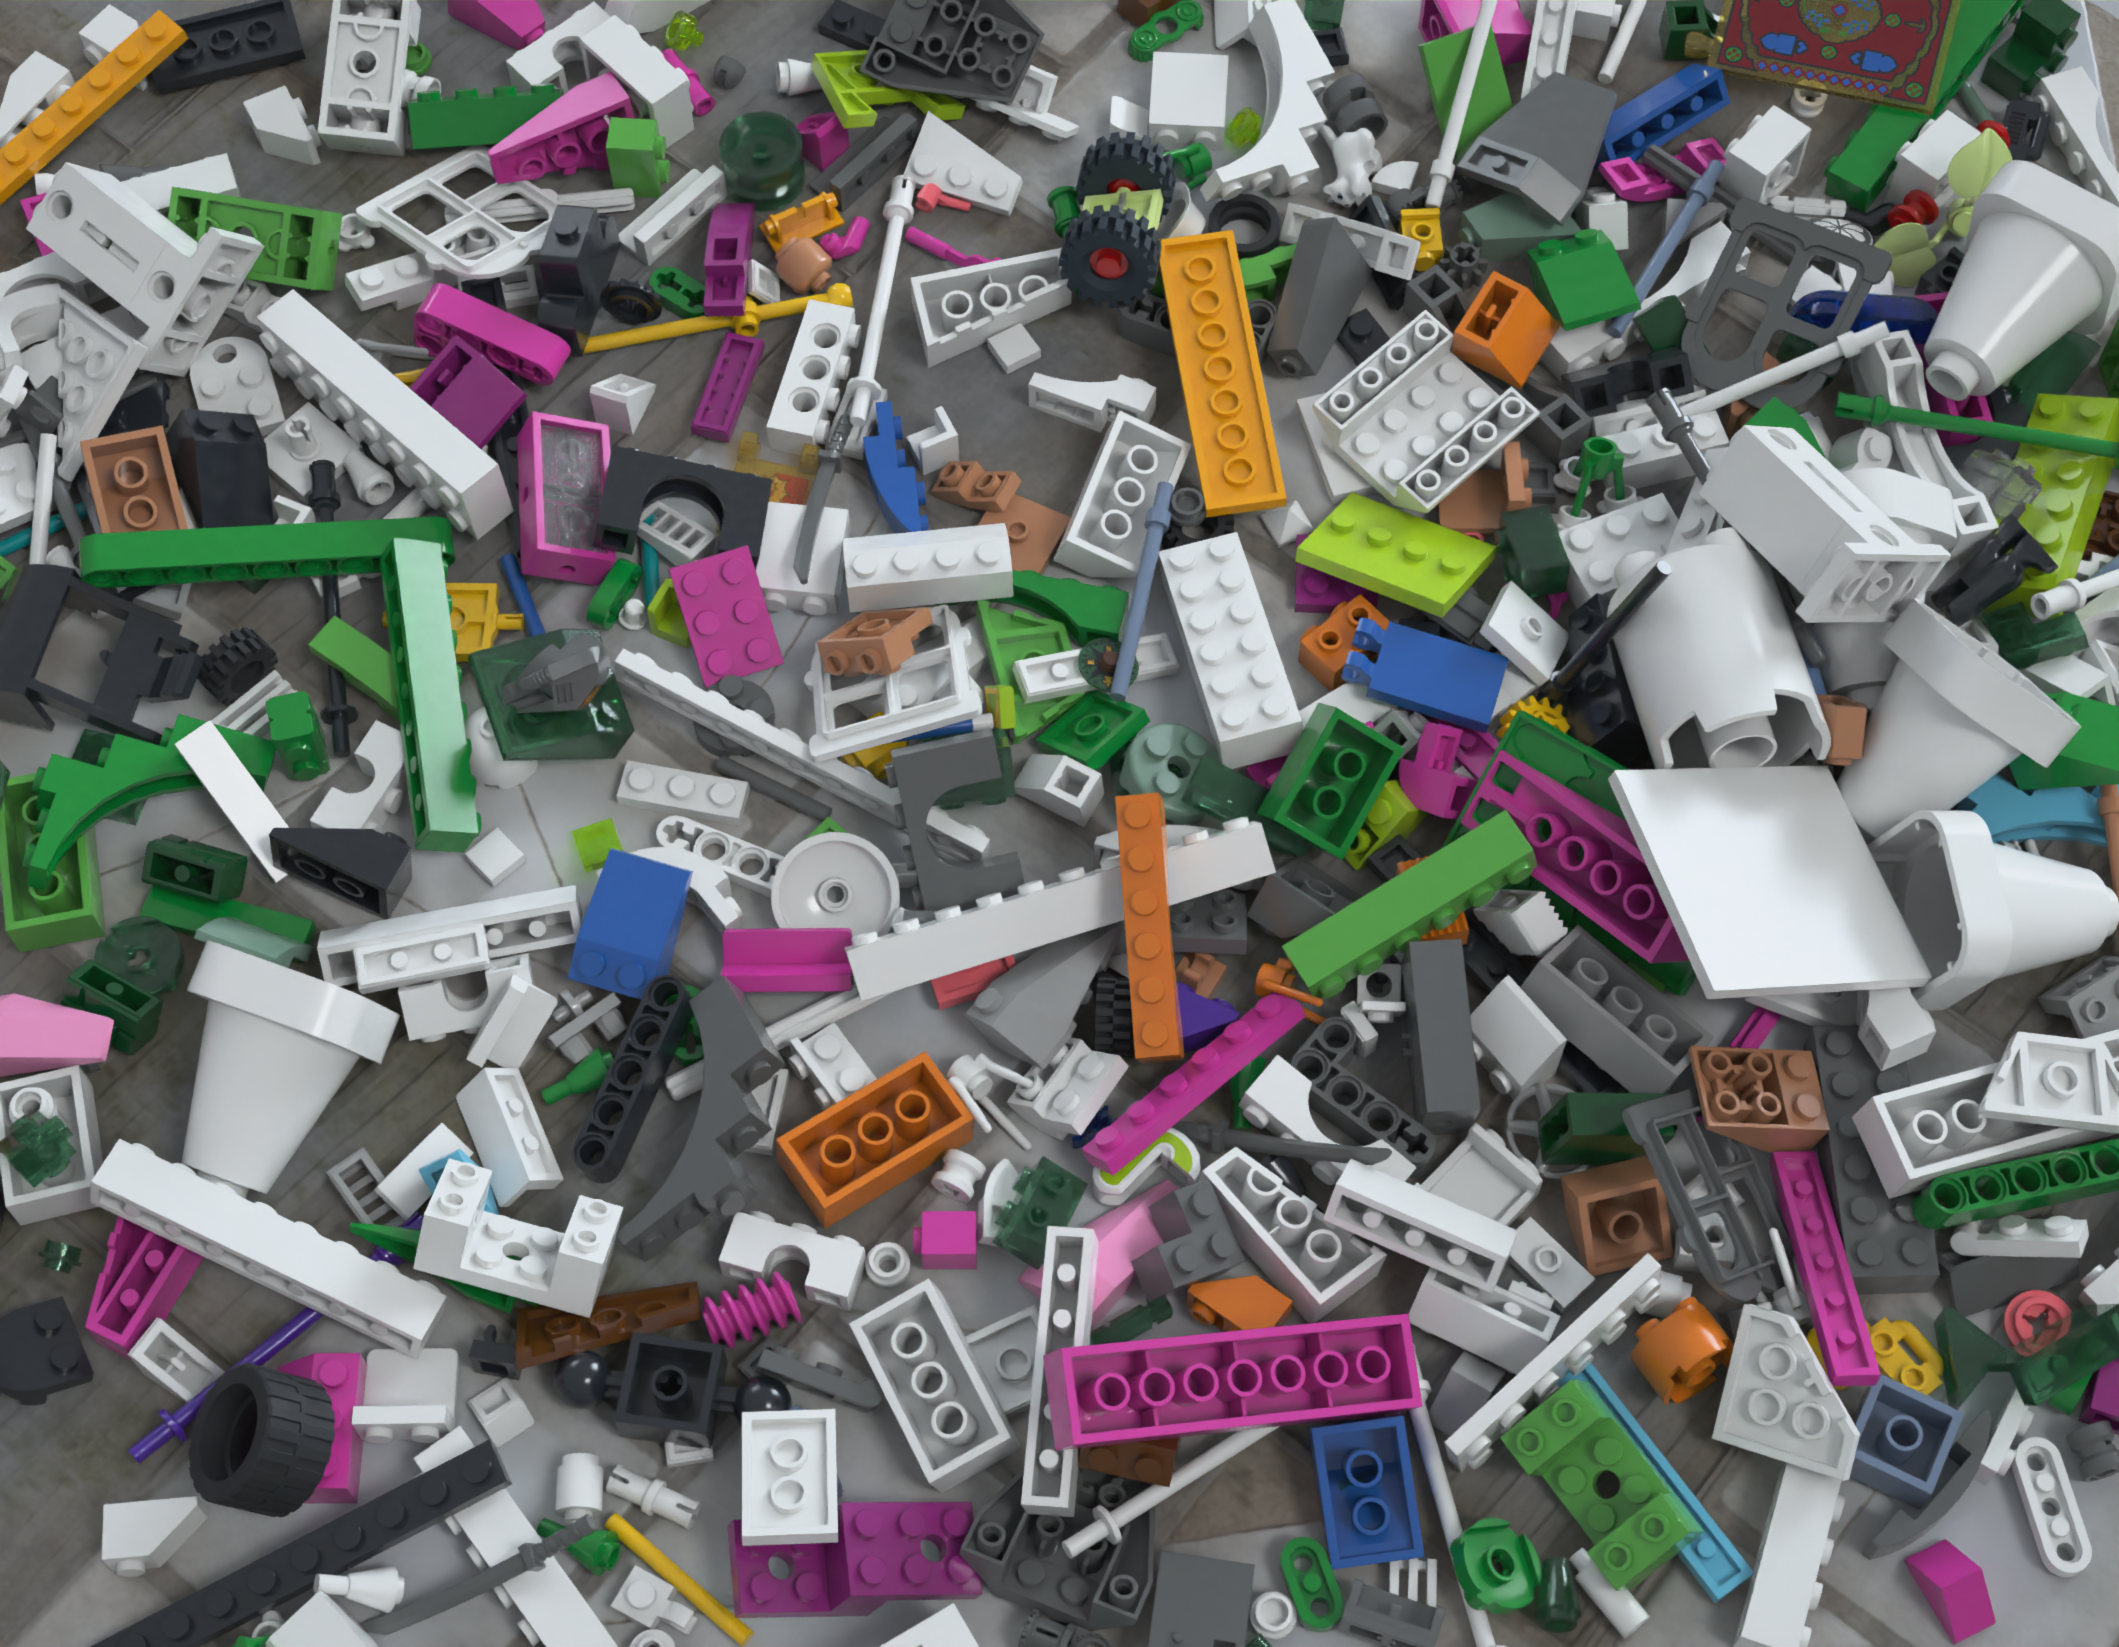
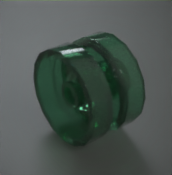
M768 111L750 112L734 119L723 130L718 142L722 171L725 175L727 193L734 202L755 203L756 211H770L792 203L802 193L806 182L801 133L791 120L781 114Z

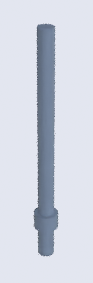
M1712 160L1701 178L1693 182L1687 192V201L1633 288L1641 304L1701 206L1708 204L1714 194L1715 189L1713 186L1725 168L1724 164L1719 160ZM1637 311L1614 317L1607 329L1608 334L1616 339L1621 338Z
M1163 481L1158 483L1153 507L1148 509L1144 524L1147 529L1109 695L1115 701H1124L1126 699L1163 533H1166L1169 529L1171 513L1168 510L1174 488L1169 482Z

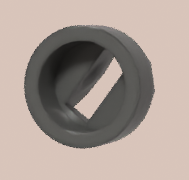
M720 56L714 67L713 77L719 86L725 83V88L731 89L737 87L742 81L746 69L737 60L728 56Z

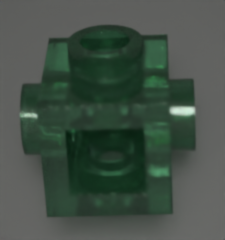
M38 1110L32 1115L26 1114L17 1119L8 1129L10 1134L0 1141V1153L33 1188L47 1177L53 1178L63 1172L70 1164L69 1158L77 1152L67 1141L73 1136V1133L57 1115L49 1120Z

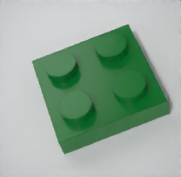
M1093 690L1088 692L1035 740L1041 752L1047 755H1065L1096 771L1105 765L1108 759L1123 745L1133 740L1137 733L1150 722V719L1144 708L1126 701H1115L1108 694Z

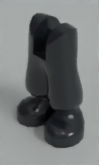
M2009 513L2002 519L1997 535L1981 541L1963 565L1930 598L1938 609L1945 610L1947 620L1960 627L1988 606L2017 589L2023 583V571L2027 568L2036 569L2043 574H2051L2059 566L2019 521Z

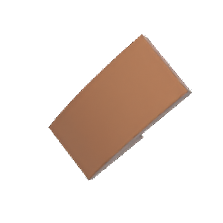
M977 461L948 462L940 471L939 478L930 492L934 497L956 505L978 510L1004 512L1022 481L1014 471H985Z

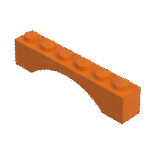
M1159 792L1115 796L1135 1059L1140 1063L1184 1060L1181 1013L1170 923L1164 801Z

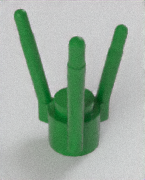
M1194 143L1185 148L1163 153V156L1170 153L1173 158L1172 167H1176V173L1179 178L1190 179L1186 184L1189 192L1207 181L1205 173L1212 169V159L1208 149L1202 143Z

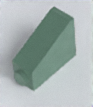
M1506 192L1462 213L1458 238L1460 243L1464 241L1475 247H1481L1479 259H1487L1488 262L1528 260L1526 251L1537 248L1539 243L1551 239L1562 241L1573 238L1581 229L1571 216H1569L1563 226L1533 216L1522 196Z

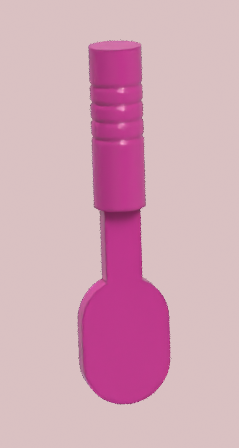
M910 227L905 234L906 241L961 267L1002 260L999 257L988 260L977 254L968 257L954 250L952 246L914 227Z

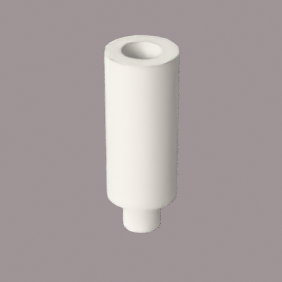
M1581 1548L1570 1557L1569 1560L1579 1571L1575 1577L1576 1581L1624 1639L1634 1633L1650 1618L1628 1589L1621 1591L1614 1589L1584 1548Z

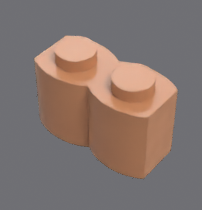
M1816 694L1831 736V746L1825 763L1847 766L1852 765V759H1862L1867 705L1854 702L1853 699L1841 695Z

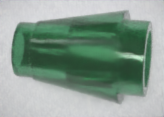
M1559 1557L1545 1559L1542 1562V1577L1534 1615L1539 1619L1540 1628L1545 1631L1554 1633L1572 1631L1577 1627V1620L1581 1617L1582 1613L1571 1570V1563L1569 1560Z

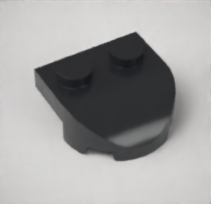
M63 1296L17 1309L0 1320V1395L4 1393L12 1398L19 1399L22 1405H40L46 1403L47 1395L92 1381L93 1369Z

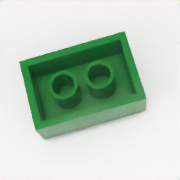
M1318 703L1256 814L1319 851L1343 860L1405 748L1339 708Z

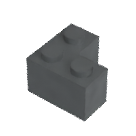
M1208 1178L1175 1190L1148 1207L1164 1243L1131 1261L1149 1303L1188 1289L1192 1284L1206 1282L1219 1277L1245 1262V1258Z

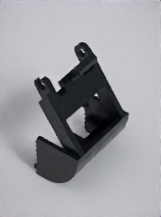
M49 564L23 565L13 571L0 602V719L53 731L55 723L40 703H43L112 734L117 733L160 746L162 738L160 733L132 722L140 699L150 703L189 699L204 658L196 654L199 648L197 643L179 635L182 625L89 583L82 582L74 568ZM63 606L79 611L84 610L88 613H97L98 610H101L126 622L114 653L102 650L99 654L100 659L108 669L94 704L35 679ZM162 648L175 655L163 658L158 655V652Z

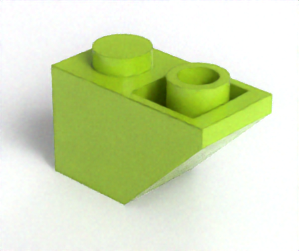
M1391 780L1385 783L1345 855L1346 860L1356 871L1367 866V858L1400 834L1406 839L1428 815V812L1418 809L1411 803L1401 788L1400 780Z

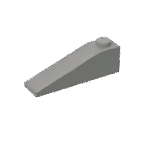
M1116 922L1048 943L992 981L979 994L965 1015L991 1046L1044 1070L1071 1038L1077 1026L1073 1018L1080 1004H1088L1093 994L1089 986L1095 974L1105 969L1124 931V927L1121 923Z

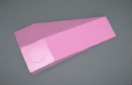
M15 993L1 995L0 1077L105 1062L114 1020L109 1017Z
M1167 1179L1081 1227L1094 1229L1099 1241L1091 1331L1138 1280L1131 1261L1164 1243L1148 1207L1179 1189L1170 1180ZM1045 1249L1018 1278V1282L1039 1300L1041 1299Z

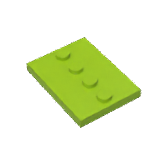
M1351 492L1297 547L1295 561L1443 618L1494 561L1497 546Z

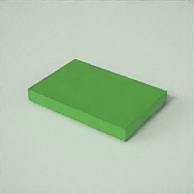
M1492 24L1487 36L1455 155L1459 154L1462 148L1513 107ZM1474 26L1418 45L1442 140Z

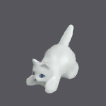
M1323 124L1318 131L1332 150L1338 172L1337 179L1323 187V192L1331 195L1327 202H1335L1348 208L1357 203L1359 207L1369 194L1372 195V183L1368 179L1369 176L1375 175L1382 169V157L1379 151L1374 148L1375 139L1373 134L1367 128H1360L1355 132H1344L1337 138L1333 130Z

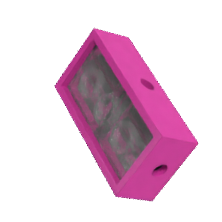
M532 411L517 436L521 573L599 586L616 562L615 551L592 547L610 461L609 425Z

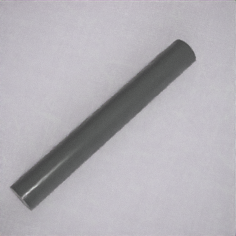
M722 756L716 765V771L735 780L749 782V787L823 822L832 814L831 807L726 756Z

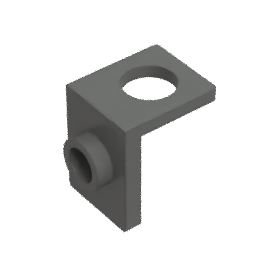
M53 375L36 392L31 390L17 411L20 416L42 433L54 434L64 417L63 399L58 397V379Z

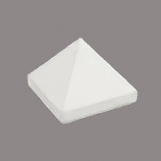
M749 260L746 294L763 304L779 302V276L757 261Z
M1297 500L1286 503V507L1275 508L1260 515L1261 520L1278 548L1295 542L1297 534L1310 535L1314 531L1313 526Z

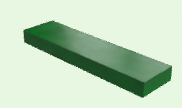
M152 885L138 916L142 923L195 936L196 931L200 927L214 919L233 917L308 945L316 929L314 921L230 899L218 905ZM293 958L291 962L301 964L302 960Z

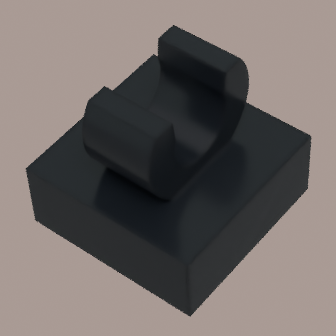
M489 1325L486 1328L484 1341L473 1339L469 1358L475 1373L501 1378L507 1377L508 1379L519 1381L522 1369L518 1370L515 1357L516 1329H512L510 1339L504 1344L495 1343L497 1338L495 1325Z

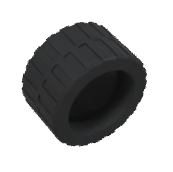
M242 1363L240 1366L236 1365L230 1368L226 1374L220 1376L212 1389L206 1394L205 1400L198 1410L190 1437V1476L194 1481L193 1485L197 1493H200L201 1498L207 1502L270 1517H285L291 1512L298 1510L312 1496L316 1486L324 1476L325 1468L330 1460L335 1435L334 1411H332V1402L329 1395L326 1394L325 1388L320 1383H316L315 1380L250 1363Z

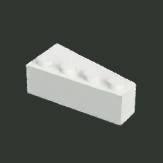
M1062 248L912 277V304L928 368L987 342L988 338L1020 322L1022 325L1028 324L1070 305L1072 292L1067 288L1068 279L1062 280L1060 275L1059 257Z
M1234 1147L1202 1170L1199 1182L1210 1179L1238 1244L1281 1293L1293 1301L1292 1305L1309 1324L1316 1323L1377 1277L1387 1256L1385 1252L1375 1245L1372 1248L1355 1237L1354 1233L1324 1221V1214L1316 1209V1203L1305 1195L1302 1197L1296 1195L1282 1185L1283 1180L1239 1148Z

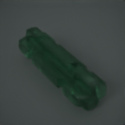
M1166 1297L1149 1303L1147 1300L1146 1306L1143 1307L1140 1304L1109 1321V1327L1106 1328L1105 1325H1102L1091 1331L1090 1344L1128 1342L1150 1330L1154 1322L1159 1325L1171 1318L1173 1315L1172 1306Z

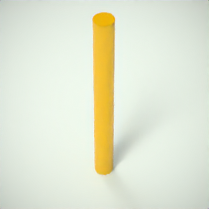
M614 1513L607 1520L604 1527L608 1531H615L618 1539L669 1584L673 1585L679 1593L741 1647L749 1642L754 1631L739 1618H735L731 1611L618 1513Z

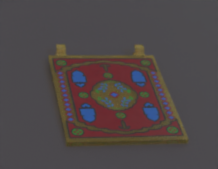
M1724 0L1714 40L1701 33L1690 32L1686 37L1684 54L1690 58L1709 57L1707 66L1719 68L1724 74L1932 115L1961 0Z

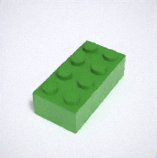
M36 773L8 778V781L5 779V792L4 779H2L4 796L0 797V799L3 797V800H0V803L2 802L0 808V871L5 930L20 953L106 936L95 826L77 839L59 861L45 890L27 886L29 869L22 868L24 855L28 844H37L41 834L35 831L41 812L37 810L38 793L32 792Z

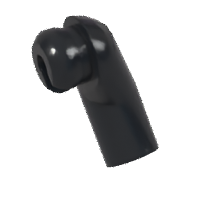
M1885 203L1869 212L1849 206L1844 220L1861 225L1870 231L1872 235H1879L1890 229L1888 213L1896 204Z

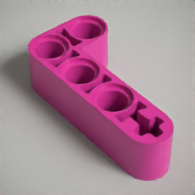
M436 283L432 286L414 315V342L417 347L427 348L429 356L436 358L450 340L457 335L489 362L541 385L549 386L554 382L571 353L568 343L556 334L443 283Z

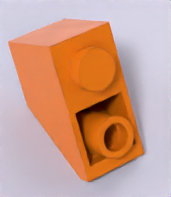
M1257 1275L1192 1284L1187 1290L1186 1306L1190 1308L1189 1313L1194 1319L1207 1327L1213 1324L1223 1332L1283 1326L1291 1315L1293 1304L1291 1299Z

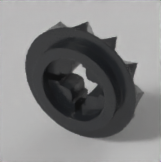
M621 278L619 282L609 281L607 286L602 288L600 302L603 308L614 317L625 322L647 323L654 321L661 315L663 308L661 303L662 295L653 292V286H643L639 284L638 280L629 282L625 278Z

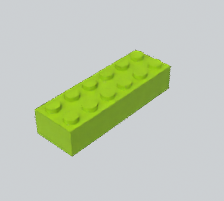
M2038 393L2027 427L2117 442L2119 437V399ZM2020 444L1998 505L1995 519L1999 526L2002 519L2011 513L2059 568L2051 574H2043L2036 569L2027 568L2023 571V583L2017 589L1997 600L1982 612L2038 618L2031 609L2032 596L2056 588L2062 580L2068 578L2075 579L2113 468V458ZM2063 612L2051 615L2046 619L2061 620Z

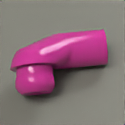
M855 216L850 223L846 235L838 237L835 233L825 234L820 240V247L832 260H838L858 253L870 228V222L864 217Z

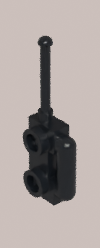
M2010 99L2009 105H2007L2003 126L2007 129L2010 137L2009 151L2013 160L2034 162L2042 156L2051 123V115L2048 112L2041 111V103ZM2030 129H2033L2030 141L2025 142L2026 134Z

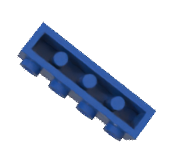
M1692 63L1614 110L1593 169L1598 170L1600 163L1630 157L1635 162L1642 158L1644 152L1651 144L1660 147L1730 104L1722 70Z

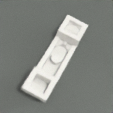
M1288 203L1279 237L1280 241L1290 244L1297 243L1305 220L1336 217L1370 267L1389 275L1411 280L1421 245L1420 241L1360 221Z

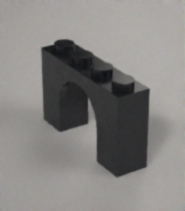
M613 445L592 547L633 555L640 518L644 510L661 499L685 498L702 505L716 520L719 529L716 554L748 545L756 570L760 556L772 479L759 477L753 473H741L722 469L715 465H703L680 460L673 456H661L642 452L631 447L624 448Z

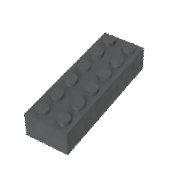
M1859 1025L1813 1027L1803 1046V1051H1812L1830 1131L1817 1143L1819 1164L1857 1295L1928 1293L1940 1276L1933 1229L1920 1224L1912 1210L1913 1200L1922 1190L1888 1198L1852 1119L1873 1096L1910 1087L1907 1062L1904 1061L1881 1071L1858 1037Z

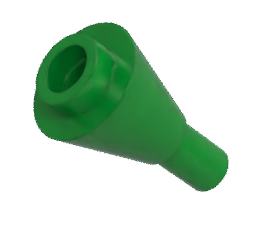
M598 1046L565 1075L566 1078L541 1090L548 1106L573 1093L577 1095L599 1090L614 1060V1053L611 1050L604 1053L601 1047Z
M1257 1056L1228 1080L1231 1098L1234 1102V1130H1250L1251 1123L1245 1118L1244 1110L1238 1105L1245 1092L1264 1071L1267 1060L1263 1057Z
M543 1518L538 1524L536 1532L540 1537L547 1538L553 1536L554 1533L562 1528L565 1529L566 1526ZM596 1529V1531L586 1537H582L576 1543L570 1544L564 1550L595 1576H600L606 1570L609 1571L616 1565L620 1557L621 1545L618 1544V1535L615 1531Z

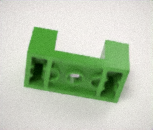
M172 187L168 220L196 242L209 231L210 227L238 233L241 228L247 227L253 233V238L265 246L245 279L312 290L333 291L343 213Z
M1571 1379L1500 1437L1528 1475L1543 1476L1595 1546L1587 1551V1553L1616 1591L1635 1588L1705 1532L1587 1381ZM1605 1471L1615 1473L1620 1481L1618 1493L1609 1499L1603 1497L1597 1489V1479Z

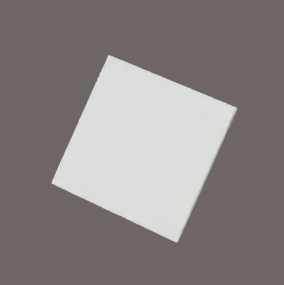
M1827 765L1615 770L1609 777L1610 786L1707 999L1924 987L1932 979L1918 947Z

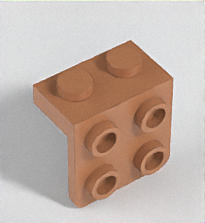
M1509 442L1503 447L1500 470H1476L1438 503L1439 525L1462 534H1521L1524 512L1531 511L1532 492L1531 488H1524V482H1528L1529 463L1528 458H1521L1520 442Z

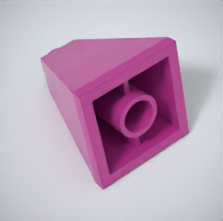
M447 0L448 14L518 51L526 48L545 33V20L536 0Z

